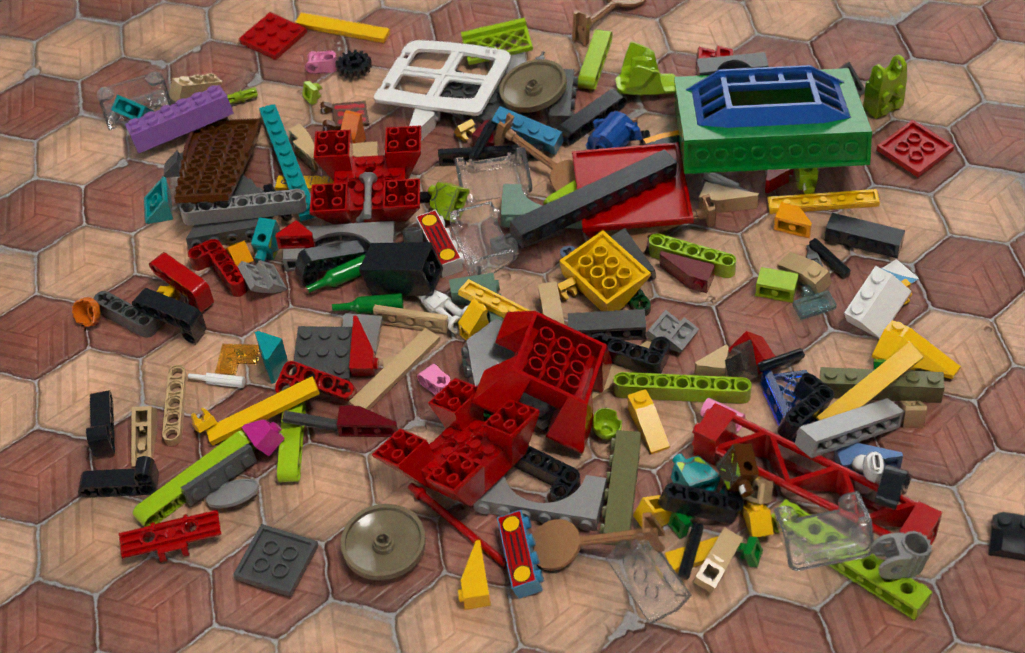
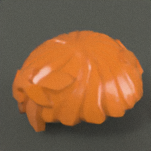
M91 297L76 300L72 306L75 322L84 325V327L96 325L101 319L100 305Z

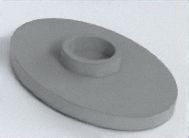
M253 479L230 481L208 494L206 502L212 508L232 507L252 498L258 492L259 485Z

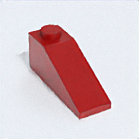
M354 315L349 363L352 376H375L376 369H379V358H376L358 316Z

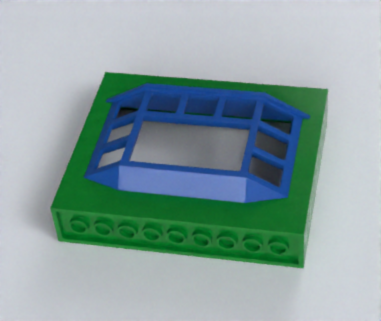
M811 65L720 69L711 75L674 77L675 114L684 174L870 165L872 129L849 68L820 70ZM827 104H830V105H832V106H834V107H837V108H839L840 110H838V109H836V108H833V107H831V106H829V105H827ZM716 108H723L704 119V114Z

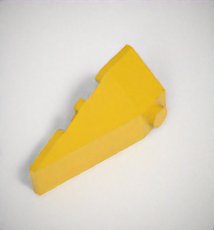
M893 320L884 329L872 353V358L887 360L907 343L911 342L924 357L909 370L915 371L916 368H920L927 372H943L945 378L953 379L961 368L960 365L913 329Z

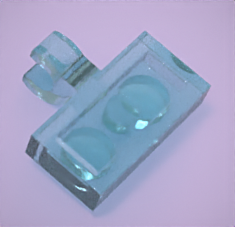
M809 284L802 286L804 291L801 292L802 298L793 301V307L800 320L834 310L837 306L829 290L814 294Z

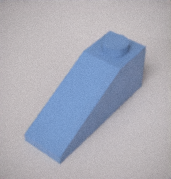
M854 443L834 450L833 458L836 463L856 472L852 468V461L858 455H867L870 452L880 453L885 469L886 464L901 468L903 454L898 451Z

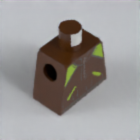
M733 444L716 467L727 490L740 491L742 497H749L754 493L751 485L759 476L752 444Z

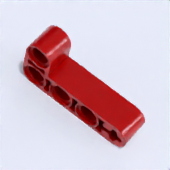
M210 239L189 249L187 254L193 270L200 271L212 266L233 296L241 297L246 294L245 279L219 240Z
M161 253L149 263V267L154 274L185 295L189 305L197 308L201 313L214 303L207 282L167 253Z
M288 361L284 364L275 385V391L279 393L284 386L289 385L291 387L307 379L310 374H315V381L319 392L344 401H350L357 394L356 387L350 381L295 361ZM296 367V374L289 375L290 370ZM333 380L332 387L325 388V383ZM339 386L345 390H348L349 388L350 392L344 393L341 389H339Z

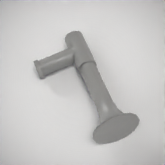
M364 172L359 176V180L364 183L365 194L363 211L356 218L357 223H363L365 219L371 218L372 184L378 180L377 175L372 172Z

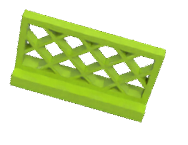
M525 17L461 32L463 44L497 48L495 45L498 43L501 46L497 49L503 50L506 46L510 47V50H505L510 55L533 50ZM513 39H514V40H517L516 44H513V43H510V42H511ZM522 43L528 44L527 46H520ZM467 56L469 65L489 61L484 58H471V56Z

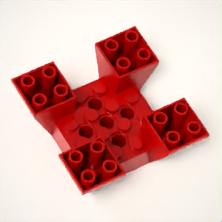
M421 125L386 127L385 155L354 157L351 129L315 131L314 160L334 183L312 184L310 215L331 224L357 223L356 218L363 211L365 186L359 180V176L364 172H372L377 175L378 180L372 184L371 218L365 219L363 223L384 221L407 222L420 209V178L409 179L421 155Z
M535 310L507 312L495 343L515 352V355L484 370L471 403L495 413L509 399L519 402L523 393L531 395L556 407L546 438L583 454L592 428V389L600 393L603 392L612 366V359L607 345Z
M454 378L428 402L431 409L446 428L433 442L429 444L427 439L400 428L386 442L380 445L372 453V456L411 480L471 507L526 454L540 412L539 409L509 399L484 422V408L471 403L478 386Z

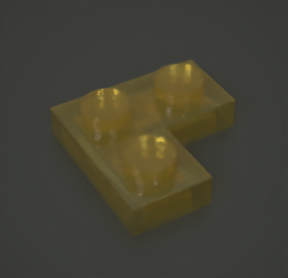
M222 344L215 373L236 376L239 364H258L260 356L259 346Z

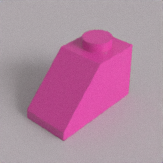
M263 419L242 426V429L253 445L268 456L285 439L280 432L282 430L281 427L275 422L269 423Z

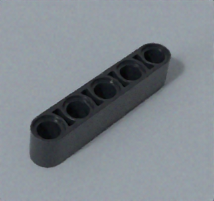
M615 89L608 90L558 126L557 130L562 132L563 141L568 145L577 142L595 129L594 120L605 119L611 112L623 109L627 103V97Z

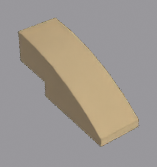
M299 123L289 129L295 154L316 172L318 171V164L314 160V143L307 130Z
M557 281L538 284L542 314L564 324Z

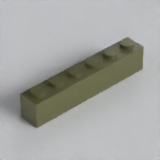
M820 367L819 379L834 391L833 398H840L875 369ZM907 371L872 400L888 398L891 401L942 403L945 388L944 373Z
M617 430L616 438L611 440V450H614V454L609 456V467H612V470L607 472V484L610 485L609 488H605L604 500L607 501V506H603L602 518H605V523H601L600 534L631 530L641 449V432ZM630 540L604 543V545L629 547Z

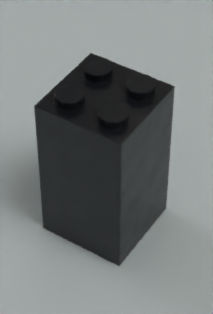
M432 242L371 243L359 267V272L372 295L402 293L403 296H432L443 270Z

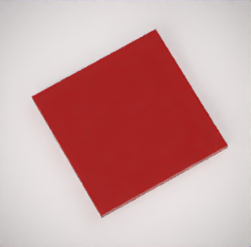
M679 142L572 151L577 190L664 149L677 161L676 175L582 219L583 233L622 230L624 228L634 229L693 224L694 217Z

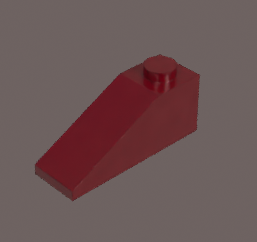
M663 251L660 252V267L689 289L704 293L708 292L714 279V264Z
M339 406L337 418L339 437H391L398 431L397 422L361 406Z

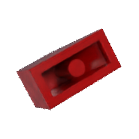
M794 169L767 170L765 193H770L788 183L790 175L794 174Z

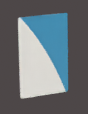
M897 259L881 268L893 274L899 281L907 279L912 284L919 279Z

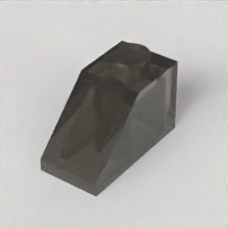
M747 340L733 347L725 359L728 377H743L749 380L758 377L752 340Z

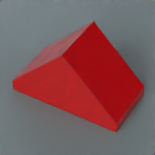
M297 220L276 233L275 236L278 249L315 247L313 233Z

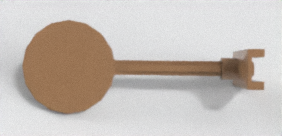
M608 0L610 3L592 16L578 10L573 13L572 41H581L583 46L586 47L589 44L590 28L596 21L616 6H638L644 3L645 0Z
M507 114L505 124L501 121L498 123L494 144L501 146L506 139L513 141L552 169L550 184L555 192L575 180L573 160L568 159L555 163L518 136L512 130L514 121L512 114Z
M710 194L702 196V207L693 212L694 220L705 218L708 227L716 225L715 206H710ZM680 225L626 230L644 254L647 249L649 236ZM610 230L605 232L611 237L621 230Z
M651 512L643 513L642 527L636 530L580 536L573 523L564 519H554L542 524L533 534L536 546H533L534 552H537L540 564H537V566L543 570L554 571L564 568L574 560L579 553L580 547L639 539L648 540L656 552L665 551V547L659 540V536H665V531Z

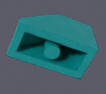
M117 95L111 108L112 111L130 119L141 118L148 112H154L152 109L120 95Z

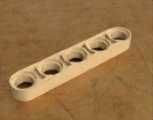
M178 364L169 368L167 376L162 436L168 446L179 444L182 440L187 373L184 366ZM175 372H182L178 377L173 376ZM174 387H181L177 392L171 391ZM173 402L180 403L177 407H170ZM171 418H179L177 422L169 423ZM171 433L177 434V436L173 439L167 438V436Z

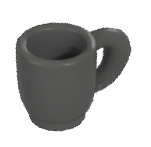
M421 227L403 229L404 242H423V229Z

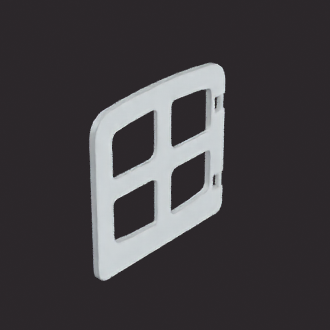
M412 41L403 48L401 55L383 80V84L376 91L374 100L380 104L477 116L484 111L510 64L511 56L507 51L497 48L441 41ZM418 52L450 54L441 69L409 66ZM464 56L495 61L488 75L455 71ZM402 76L435 80L427 95L395 89ZM449 82L481 85L476 96L472 99L440 97Z

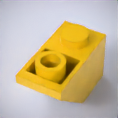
M476 299L470 302L458 322L459 334L465 341L489 324L486 306L482 303L480 304Z
M746 501L747 504L743 505L742 513L748 534L751 537L774 535L770 509L765 504Z

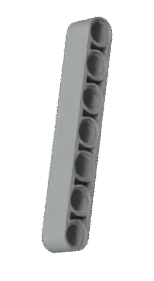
M301 189L231 196L229 201H217L215 203L199 202L196 204L182 203L180 205V212L185 225L302 213L307 209L305 193Z

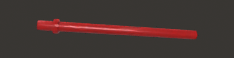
M413 482L408 485V489L415 494L417 500H422L474 544L475 541L480 540L482 551L503 568H507L506 558L431 498L424 488H419Z

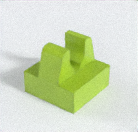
M306 81L303 85L302 97L311 105L316 104L317 99L322 96L318 90H322L323 87L318 83Z

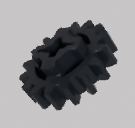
M349 50L348 54L342 53V57L338 56V61H336L337 73L339 72L340 76L344 75L345 79L351 77V79L357 77L359 79L360 75L366 76L365 72H370V68H372L371 57L368 56V53L363 54L362 50L360 52H357V50L351 52Z

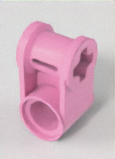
M313 51L308 54V62L305 65V69L309 73H334L337 71L335 52Z
M431 364L417 375L420 384L434 395L439 393L450 382V377L435 364Z

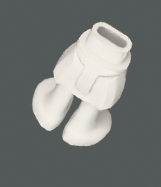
M434 290L432 296H417L429 313L448 315L449 330L454 334H459L458 322L469 305L465 306L462 310L452 302L451 297Z
M870 452L867 455L856 456L852 461V468L858 473H864L863 476L869 481L879 483L884 471V461L880 453ZM856 481L854 483L855 489L861 494H868L874 491Z

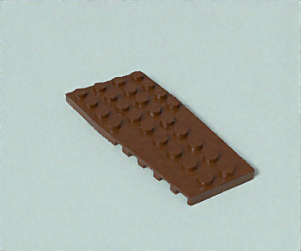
M261 118L218 120L191 131L184 146L183 160H181V169H179L180 178L177 179L178 186L175 188V203L196 204L199 202L215 203L217 201H229L255 148L262 125Z

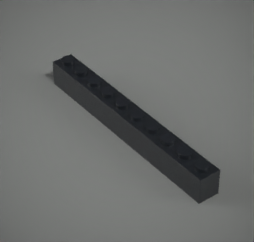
M665 149L511 220L510 234L523 248L662 181L672 178L676 175L677 161Z

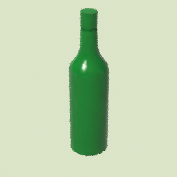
M365 254L328 270L321 280L306 286L308 293L325 286L337 287L362 276L359 272V267L364 260Z
M398 293L360 296L349 303L332 304V311H353L357 314L367 315L373 314L375 305L404 309L403 295Z

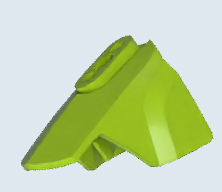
M630 42L622 64L621 73L615 78L617 91L621 94L648 95L674 93V77L676 76L674 74H661L654 51L636 42Z

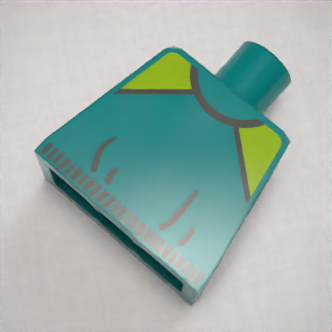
M261 217L258 219L251 242L255 252L254 262L256 263L259 260H274L279 251L275 236L280 231L276 220Z
M681 453L674 456L672 459L674 467L671 473L673 483L713 492L717 490L721 475L701 457L695 456L686 459Z

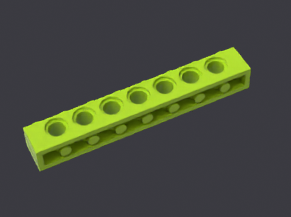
M785 499L771 515L774 531L916 621L930 603L932 591L926 585L918 583L912 578L885 579L881 577L878 568L885 560L875 556L869 549L862 548L851 538L843 536L832 526L819 521L816 516L808 514L797 504Z

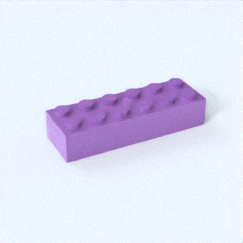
M213 85L206 91L192 94L187 99H179L172 105L162 106L158 111L148 112L141 118L131 119L125 126L138 153H141L232 115L234 112L221 86Z

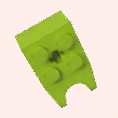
M901 55L894 56L886 69L880 64L875 65L872 68L870 79L866 81L863 108L875 119L885 116L895 109H899L904 104L907 85V63Z

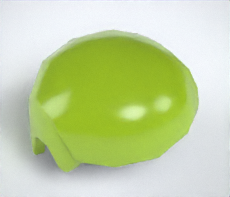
M607 407L599 408L594 412L592 420L594 433L604 440L616 438V431L622 428V420L618 419L615 410Z

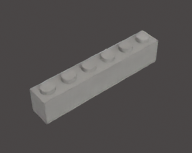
M886 398L801 426L797 431L794 444L810 458L899 428L905 411Z

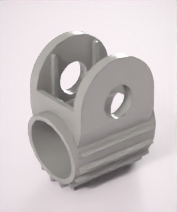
M908 531L906 534H886L874 540L871 544L872 553L875 556L886 558L878 568L880 576L885 579H898L902 577H915L917 574L920 575L932 552V545H930V540L926 538L927 536L922 535L921 532ZM886 544H893L891 546L884 547Z

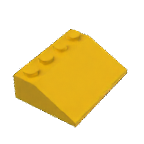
M604 230L559 260L562 275L567 279L574 277L577 282V289L601 311H619L624 308L651 276V272Z

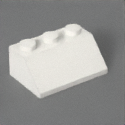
M875 266L844 312L846 320L880 339L886 326L895 318L911 294V290L893 274Z

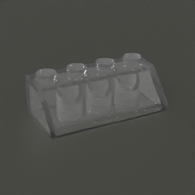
M648 540L620 541L606 558L649 624H653L678 611L692 596L663 553L656 552Z

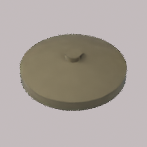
M546 59L527 61L514 67L505 75L499 88L500 96L506 107L513 111L525 113L539 111L549 107L563 95L567 87V77L561 65L554 61Z
M394 504L374 505L358 512L346 524L341 536V550L346 564L356 574L372 580H389L407 573L420 561L426 546L425 531L420 519L407 508Z

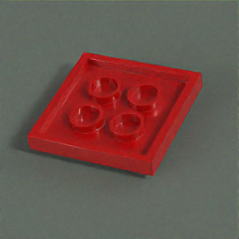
M269 12L238 39L240 44L277 60L307 34V29Z
M911 120L877 145L879 153L916 177L921 176L954 150V145L914 120Z

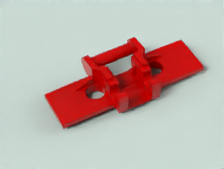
M218 510L193 516L185 514L182 518L157 524L152 522L147 527L119 533L121 557L124 559L157 551L160 562L167 561L165 552L181 549L183 557L190 556L188 549L190 542L222 535ZM196 526V529L191 532V527ZM146 537H153L151 542H144V539Z

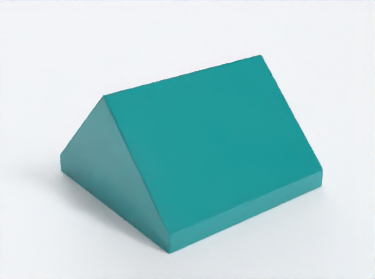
M164 176L144 197L145 223L147 224L173 220L172 196L167 179Z
M256 331L255 335L261 357L271 384L277 381L284 364L288 362L282 338Z

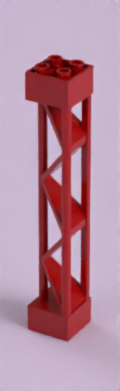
M714 403L710 409L708 408L705 411L701 422H697L693 428V455L701 457L712 465H715L733 444H752L755 457L767 458L778 474L777 476L757 466L760 477L773 481L774 484L879 536L892 533L880 527L884 526L900 527L899 533L905 534L908 531L921 532L922 535L927 536L926 538L930 540V545H932L937 537L943 512L923 502L914 501L902 494L899 500L901 504L897 506L896 510L874 504L873 501L855 493L850 479L876 492L879 483H873L866 479L865 476L821 455L810 458L794 442L736 415V412L717 403ZM736 424L755 433L740 437L735 434ZM778 444L827 468L815 472L803 468L783 458ZM787 469L801 476L790 479ZM807 490L836 492L850 511ZM860 505L875 512L863 515Z

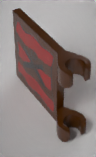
M366 101L335 104L328 102L320 103L322 114H328L333 111L334 121H323V131L341 129L346 110L361 113L363 125L369 126Z

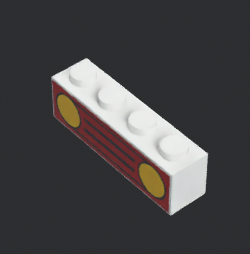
M436 210L416 216L417 227L423 229V241L432 242L443 266L442 278L463 271L462 263L465 262L463 254L461 252L458 253L457 243L451 239L452 236L449 228H445L443 217L439 216Z

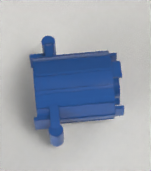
M619 111L611 112L605 119L593 121L595 130L587 138L586 148L587 150L625 147L630 141L642 139L640 127H638L637 122L633 123L626 114Z

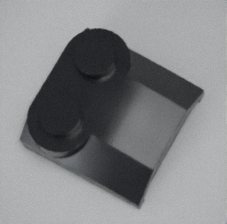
M999 512L993 515L989 556L995 555L1025 561V515Z

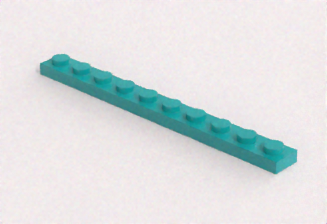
M276 105L260 107V115L288 190L301 189L305 193L307 209L302 213H297L300 222L316 218L310 215L311 195Z

